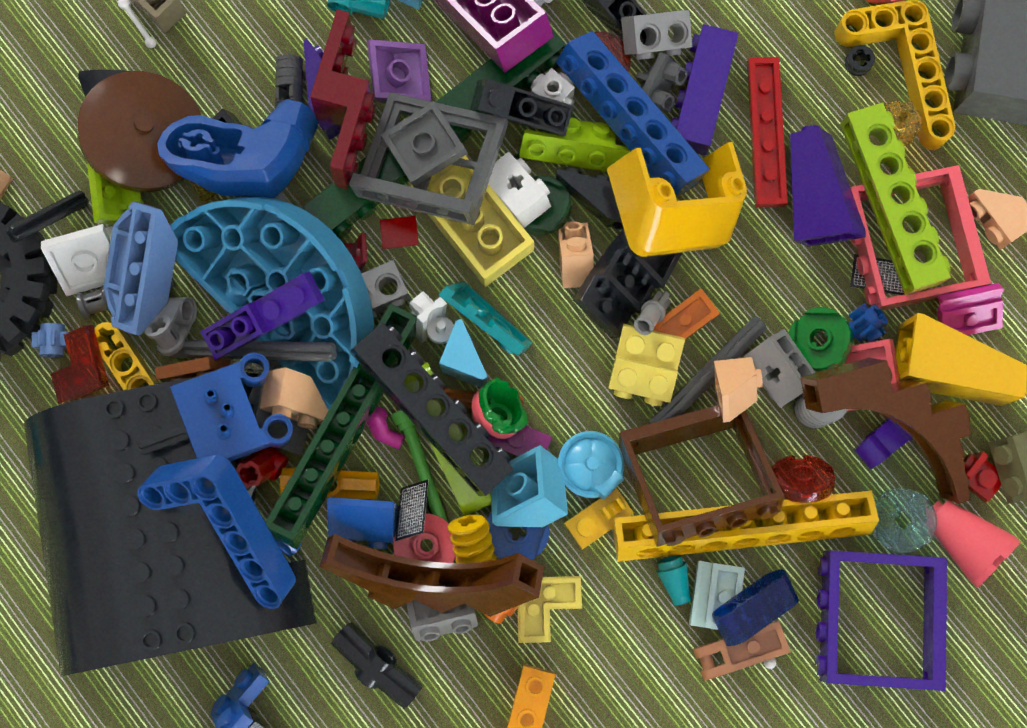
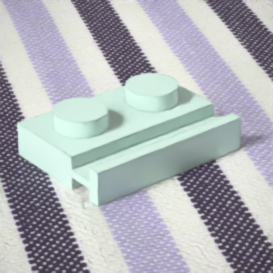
M697 561L689 625L737 633L745 573L744 567Z

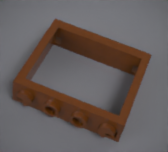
M716 405L619 433V448L657 547L662 545L675 546L682 543L686 538L697 535L698 537H706L713 534L716 530L728 526L730 528H738L749 520L756 518L769 519L781 511L785 496L746 410L732 421L723 422L720 406ZM733 428L763 496L662 525L635 455Z

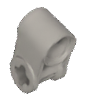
M169 297L166 306L144 330L145 334L157 343V350L161 355H174L184 346L189 330L197 317V306L192 297Z

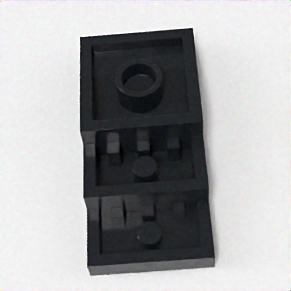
M623 229L591 270L573 301L610 338H620L623 324L628 323L633 313H641L643 304L649 300L655 288H664L683 252L647 257L638 256L629 247Z

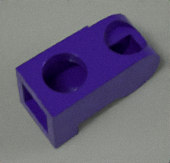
M886 419L853 450L871 470L906 442L912 440V438L893 421Z

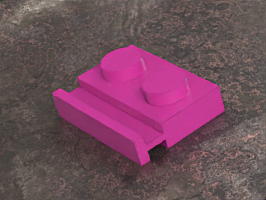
M999 283L937 295V300L939 301L937 321L965 335L1003 328V300L1001 299V293L1004 292V288Z

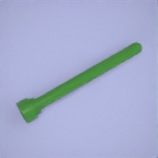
M402 410L391 414L394 426L398 427L400 432H404L420 481L429 479L427 502L431 513L448 522L421 446L416 426Z

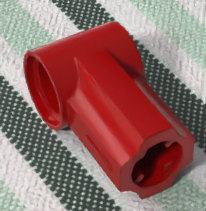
M270 446L250 454L249 457L239 463L236 472L245 488L260 486L268 479L276 481L281 475L282 469L287 466L289 457Z

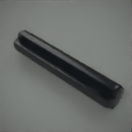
M78 190L10 225L6 229V234L12 242L17 243L88 205L89 200L83 191Z

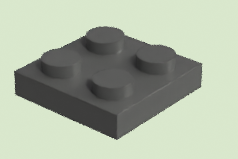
M434 101L380 134L413 187H416L468 154Z

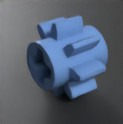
M43 323L40 324L38 332H32L31 347L40 350L39 356L62 358L66 349H73V334L65 331L64 324Z

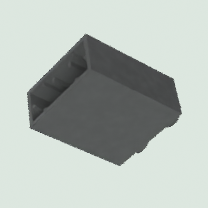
M958 0L954 9L951 28L952 32L963 34L961 53H952L944 76L946 88L956 91L953 113L1027 125V0Z

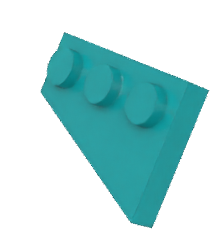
M466 281L447 285L438 295L478 325L483 331L499 341V345L506 352L514 353L518 356L526 352L532 345V341Z

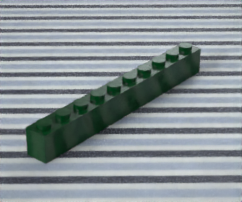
M552 30L553 38L506 73L490 59L436 101V103L470 110L477 81L486 78L518 89H530L531 84L538 75L545 73L548 69L552 68L555 70L559 67L556 61L566 45ZM450 125L461 143L471 135L470 131L472 129ZM388 150L378 179L403 185L409 179L392 152ZM366 157L359 162L357 174H361ZM333 182L303 207L341 239L351 231V226L359 219L365 220L370 217L380 202L359 198L355 195L350 185H348L347 189L336 187Z

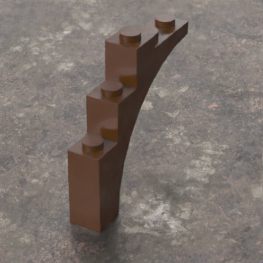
M870 357L800 377L806 409L820 413L843 409L871 410L893 421L911 436L924 453L935 476L940 498L958 504L970 501L969 479L965 472L963 460L964 449L960 442V438L971 435L969 426L970 415L966 404L949 400L931 404L932 396L927 382L906 379L891 384L892 372L887 360Z
M336 534L328 537L319 566L368 590L367 597L392 609L401 607L414 600L441 613L466 604L490 617L539 598L545 568L519 553L501 559L476 563H442L416 560L380 552Z

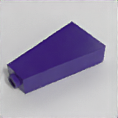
M816 125L805 126L802 128V131L790 133L794 241L811 247L865 238L866 231L832 135Z

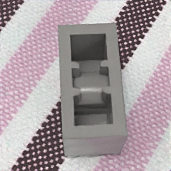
M785 329L772 335L744 355V358L752 357L755 369H761L763 385L767 389L770 398L777 403L779 408L803 393L800 377L816 373Z

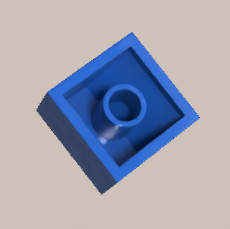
M327 497L328 537L336 534L355 543L356 541H368L369 548L387 549L388 543H394L399 505L389 501Z

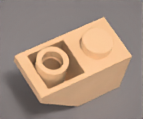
M983 189L976 190L968 197L973 218L980 222L985 229L988 240L997 245L1000 250L1027 232V202L1023 197Z
M571 221L557 230L563 288L581 287L594 268V255L588 223Z
M286 367L269 371L268 379L263 385L260 409L271 412L272 415H285L290 420L298 421L297 425L299 427L307 429L317 428V425L323 422L329 410L312 377Z

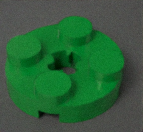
M816 307L804 312V316L798 321H794L790 327L789 336L814 371H824L841 366L846 362L853 346V332L849 322L833 309ZM824 331V335L828 337V340L823 346L818 347V344L813 342V338L815 335L819 337L818 333Z

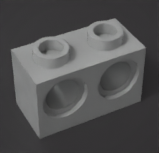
M690 10L621 18L624 55L636 54V60L654 58V52L663 51L668 56L682 55L681 48L692 47ZM670 27L674 32L672 41L668 37ZM642 30L646 33L645 44L640 40Z
M394 260L361 273L371 300L374 320L378 318L377 314L387 310L390 303L402 309L406 306L405 302L411 300ZM386 283H395L397 285V290L392 295L382 294L381 289Z

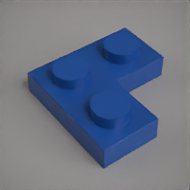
M253 663L248 669L241 671L226 695H221L215 701L210 714L216 728H248L253 722L248 706L270 682L265 671L256 663Z

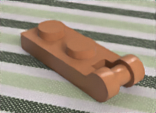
M779 620L692 649L695 658H699L703 670L700 672L703 681L791 653ZM721 651L725 663L715 665L711 654Z

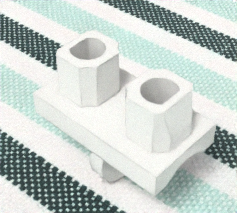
M424 291L421 292L409 303V307L412 310L411 313L417 316L416 338L423 343L428 335L429 339L434 343L446 344L454 326L452 321L446 317L447 303L441 297L434 302Z

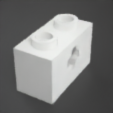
M507 152L495 162L488 184L522 227L525 228L551 207L547 197L550 191L541 179L538 178L535 181L529 175L531 170L522 158L516 160L510 152Z

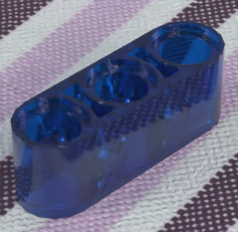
M779 569L764 575L713 611L712 617L725 645L735 646L745 642L793 608L799 602V598L786 570Z

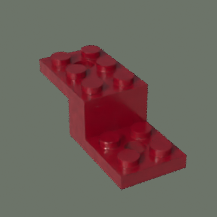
M337 9L310 98L316 120L342 126L331 160L330 170L335 186L347 189L353 173H358L359 163L356 162L358 151L363 152L367 142V134L364 133L367 122L372 123L376 105L373 104L374 93L370 91L369 81L348 75L346 62L348 56H354L357 39L353 38L355 26L351 25L349 12Z

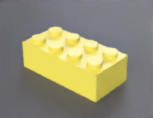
M466 155L462 157V159L469 160ZM449 165L431 177L427 191L464 199L474 170ZM409 181V182H408V185H409L410 187H413V185H412L411 182ZM489 184L475 225L428 214L484 287H487L534 251V240Z

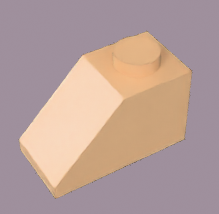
M752 357L714 361L715 389L723 422H730L758 401L757 388L763 387L761 369H755Z

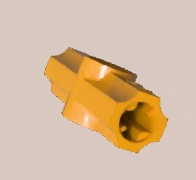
M296 468L282 469L280 475L281 494ZM341 471L337 477L338 484L336 489L327 495V497L377 500L380 484L379 473Z

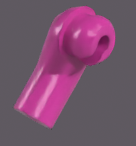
M376 407L367 423L373 438L399 450L405 435L389 429L386 421L387 411L382 407Z

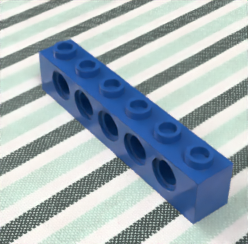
M591 31L566 44L556 63L630 151L635 148H641L648 173L653 178H663L668 181L674 189L676 198L694 188L710 168L599 37Z

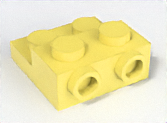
M623 324L609 380V389L614 390L613 394L624 399H632L633 394L645 397V403L654 406H662L663 401L670 403L685 338L657 331H651L649 335H641L635 330L634 326Z

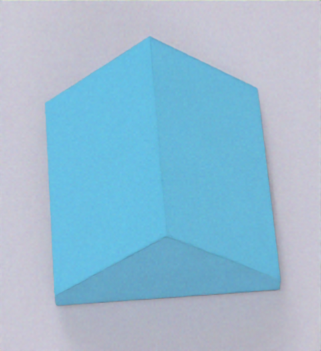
M461 318L455 321L439 365L443 374L481 388L488 382V376Z

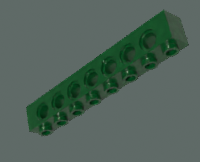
M390 303L377 326L382 322L386 327L389 325L393 326L403 338L400 342L408 350L416 337L417 316ZM390 351L383 353V363L389 368H395L398 364L397 356ZM358 364L357 368L353 367L265 522L275 539L295 549H298L385 393L360 364Z

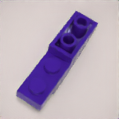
M310 271L260 299L244 305L200 332L214 359L217 360L303 315L307 310L325 301Z

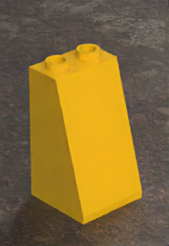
M917 313L899 325L895 353L900 381L911 379L927 382L931 393L998 406L1025 398L1027 394L1026 364L925 314Z

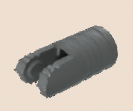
M284 54L276 57L275 108L281 101L287 99L302 102L303 59L297 55Z

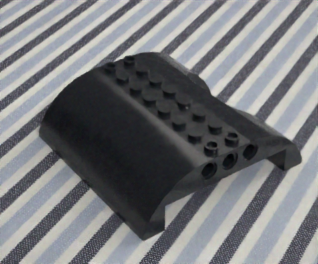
M246 373L250 377H257L258 373ZM193 378L169 381L61 404L38 412L24 421L61 676L317 623L306 560L288 562L295 575L296 582L278 608L268 609L260 605L254 598L199 503L152 510L143 505L137 495L138 488L157 467L197 459L190 439L148 455L141 454L136 440L138 436L182 421L170 386ZM242 383L249 399L253 388Z

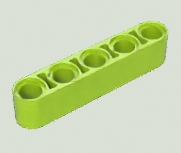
M424 363L422 367L431 376L433 371L429 363ZM406 376L404 380L406 389L413 393L419 390L418 379L414 376ZM429 400L426 405L427 412L433 417H438L441 413L440 404L435 400ZM451 424L448 430L449 436L452 440L458 442L462 438V433L457 424ZM430 443L464 516L491 505L490 493L486 496H478ZM470 454L471 461L476 465L472 454Z

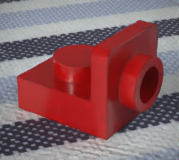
M984 451L973 455L969 453L963 458L965 472L969 479L968 489L982 501L989 502L1002 486L997 469L986 460L989 455Z

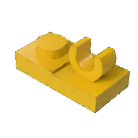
M616 487L604 500L598 499L566 521L564 525L581 550H583L613 529L614 518L631 516L634 512Z

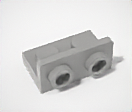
M416 600L407 603L410 625L416 641H433L438 639L440 635L449 633L462 634L478 626L475 609L466 604L441 613Z

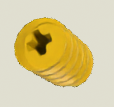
M478 514L466 515L454 519L448 524V531L452 534L450 541L454 545L453 552L457 556L455 559L456 563H476L497 559L494 553L495 548L492 543V535L489 531L490 526L484 516Z

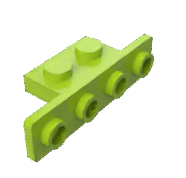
M571 117L566 136L528 129L524 130L519 156L526 159L607 172L606 168L631 151L627 146L616 145V133L608 124L582 121Z
M89 163L87 164L94 223L114 225L121 215L129 209V205L132 202L144 204L140 192L126 190L113 185L96 173Z

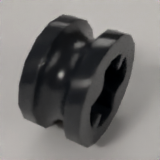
M865 45L853 47L845 58L844 65L846 70L854 76L865 75L875 62L874 52ZM857 55H860L861 60H866L863 66H860L858 61H853Z

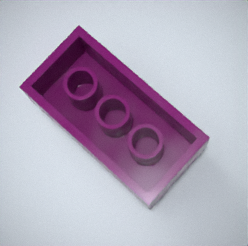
M436 0L438 6L505 73L554 37L547 13L534 0Z

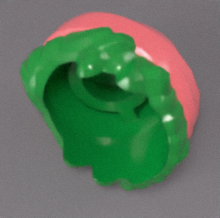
M499 377L486 382L474 394L472 399V417L474 424L476 422L481 424L489 435L498 439H507L527 426L528 417L520 400L518 389L509 388V382L502 381Z

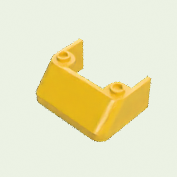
M733 142L724 144L702 159L710 168L702 178L708 198L677 201L674 189L668 181L663 178L649 177L641 148L633 149L606 168L629 247L636 255L647 257L714 249L730 241L747 194L746 184Z

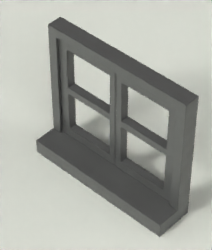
M390 92L361 174L353 173L349 185L355 195L359 198L475 225L508 126L507 118L436 103L449 125L486 133L477 162L460 158L451 164L474 170L465 198L460 199L427 191L431 177L416 187L378 179L386 154L390 150L380 134L395 126L399 121L401 113L411 116L432 102Z

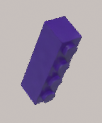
M705 24L702 26L700 35H693L692 47H690L689 52L695 54L693 62L687 61L685 70L688 71L687 85L685 90H679L675 107L680 108L678 119L672 118L671 124L697 154L706 156L711 146L739 33Z

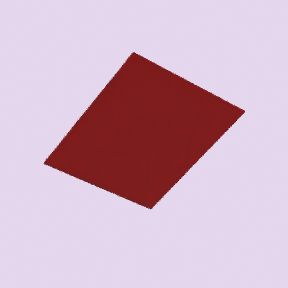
M416 216L379 220L383 249L419 245Z

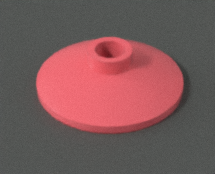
M425 513L424 533L399 541H395L394 538V554L416 560L453 563L456 555L453 552L454 545L450 541L452 534L449 533L447 528L449 523L437 515ZM423 539L432 541L433 547L431 550L426 551L422 548L421 543Z

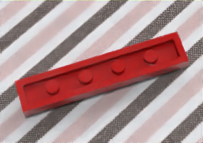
M779 57L749 58L747 61L755 208L786 207L788 198Z

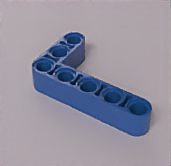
M212 455L161 465L138 488L137 495L143 505L152 510L199 503L256 601L268 609H275L280 606L296 582L295 575L234 466L228 459L220 455Z

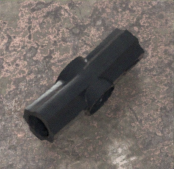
M353 622L348 623L333 638L331 644L355 667L354 672L357 679L368 688H379L403 709L410 705L422 689L423 685L397 664L395 655L388 648L380 644L375 645Z

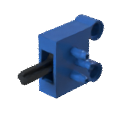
M248 353L238 363L170 386L182 421L138 436L136 440L141 454L148 455L190 439L196 458L220 455L229 461H233L270 446L280 448L287 445L291 440L293 432L290 419L282 414H274L265 420L263 428L260 429L242 384L244 383L252 388L263 385L269 375L267 359L259 353ZM256 363L264 371L258 377H250L245 373V368L249 364ZM276 423L282 424L287 429V434L281 439L271 437L268 433L271 425Z

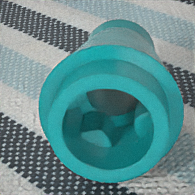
M681 555L659 560L656 572L667 590L673 605L677 606L690 602L692 599L689 591L687 562H683Z

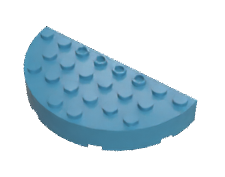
M246 196L216 201L199 206L188 214L176 219L170 225L178 240L175 260L229 314L246 304L260 299L302 273L310 271L325 301L256 340L334 343L337 346V357L332 361L277 360L283 367L311 376L329 410L353 367L357 368L359 364L349 352L374 330L373 311L367 286L360 269L342 241L330 228L309 212L291 203L268 197Z

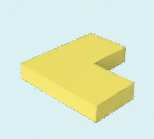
M581 576L542 578L539 598L523 603L518 607V643L551 642L550 609H582Z

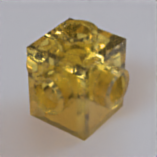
M893 101L884 105L886 111H889L893 116V129L897 140H901L904 146L914 142V137L922 130V117L917 109L915 110L913 102L909 101L901 104L900 101Z

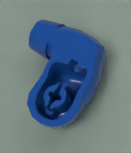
M289 99L281 101L263 121L261 126L254 129L240 124L225 123L203 115L187 116L171 123L162 132L157 143L159 156L168 168L177 175L222 196L275 198L287 187L300 168L318 128V120H316L315 113L305 104Z

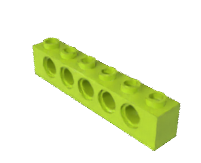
M883 102L847 113L840 125L905 296L941 285L951 278L949 274L951 271L950 263L946 256H942L938 246V232L935 227L930 225L928 220L927 204L919 196L916 189V176L914 171L908 168L904 158L905 147L902 141L897 140L893 129L894 119L892 114L886 111ZM869 136L877 137L881 142V146L874 145L870 141ZM880 164L889 166L892 175L885 174L881 170ZM891 193L899 194L903 199V204L896 203L892 199ZM903 221L909 222L913 226L914 233H909L903 228ZM914 250L923 253L925 263L916 260Z

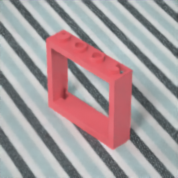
M959 165L917 173L915 176L917 190L940 185L966 282L923 290L907 296L904 294L886 298L861 201L869 199L863 185L850 187L866 231L865 238L853 239L851 243L857 247L859 255L857 257V268L860 275H864L866 287L864 288V294L869 305H876L883 311L936 300L937 295L991 284Z

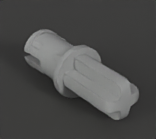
M657 291L651 300L643 304L640 316L634 321V328L639 334L649 335L654 330L655 325L665 318L666 309L671 303L669 299L670 294L667 291L664 293Z

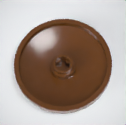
M145 71L117 73L96 84L83 100L77 121L79 146L85 159L94 171L113 185L135 192L165 190L175 186L185 178L168 168L159 156L157 143L160 136L171 123L187 116L201 115V112L192 97L181 86L166 77Z

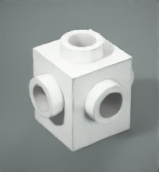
M551 68L545 75L542 73L538 75L531 84V93L569 105H573L575 102L573 100L575 89L573 82L562 72L558 74Z

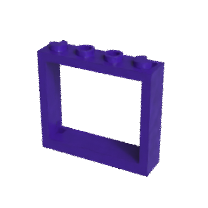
M833 550L823 551V557H820V566H818V575L822 576V589H819L817 592V607L821 609V622H817L816 640L820 642V655H816L815 658L819 681L832 684L946 691L947 558ZM840 561L924 567L923 679L837 673Z

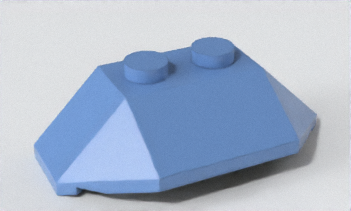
M132 202L129 205V209L113 225L103 286L107 305L112 314V327L134 335H141L168 303L178 240L162 210L139 202Z

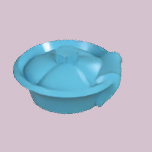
M585 431L572 436L563 445L559 453L558 465L565 479L566 487L573 493L586 498L599 497L604 500L624 481L623 455L619 446L609 436L596 431Z

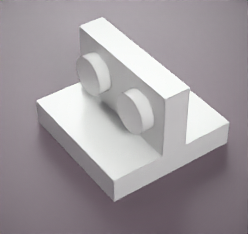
M101 224L41 241V250L66 296L104 285L113 226L105 228Z

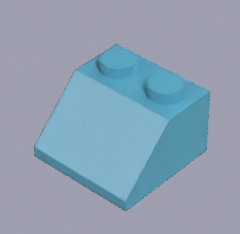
M541 445L511 460L509 464L514 470L491 491L492 523L495 526L544 527L568 515L565 479L559 468L558 459Z

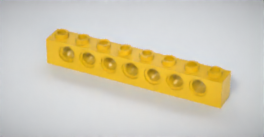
M870 490L786 499L783 501L781 511L772 518H756L747 521L746 524L738 528H730L728 526L718 529L706 537H698L697 535L686 538L682 543L675 546H656L645 515L614 518L613 536L617 562L871 535L879 522L873 493ZM727 506L658 513L662 525Z

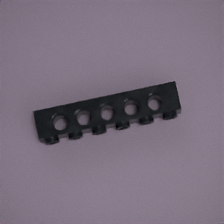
M382 322L349 353L478 496L488 495L514 470L509 464L511 458L501 447L497 446L495 448L488 441V432L478 422L475 424L471 422L465 415L468 413L466 407L458 399L454 398L452 400L445 393L446 386L443 381L435 374L431 376L422 367L424 365L422 358L414 350L408 351L400 342L403 338L399 332L391 325L386 327ZM390 351L397 356L398 364L395 368H389L383 363L382 355L384 352ZM406 376H414L418 379L419 390L413 393L406 389L404 385ZM429 400H435L440 404L441 413L438 417H433L427 412L426 405ZM451 424H457L462 429V438L458 442L452 440L449 436L448 430ZM474 448H479L484 454V460L479 466L475 465L470 458L471 451Z

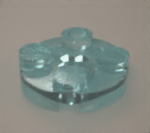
M908 488L890 489L881 495L875 504L879 522L872 534L876 540H879L887 549L898 553L920 550L932 541L937 527V516L927 496ZM900 511H905L906 516L911 518V523L907 524V529L902 530L900 524L895 523V518L900 517Z

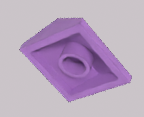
M370 39L367 41L374 100L386 104L389 93L392 92L432 101L425 44Z

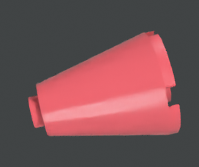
M938 500L925 514L930 518L926 523L969 582L976 588L1021 543L1016 536L949 500L944 504Z

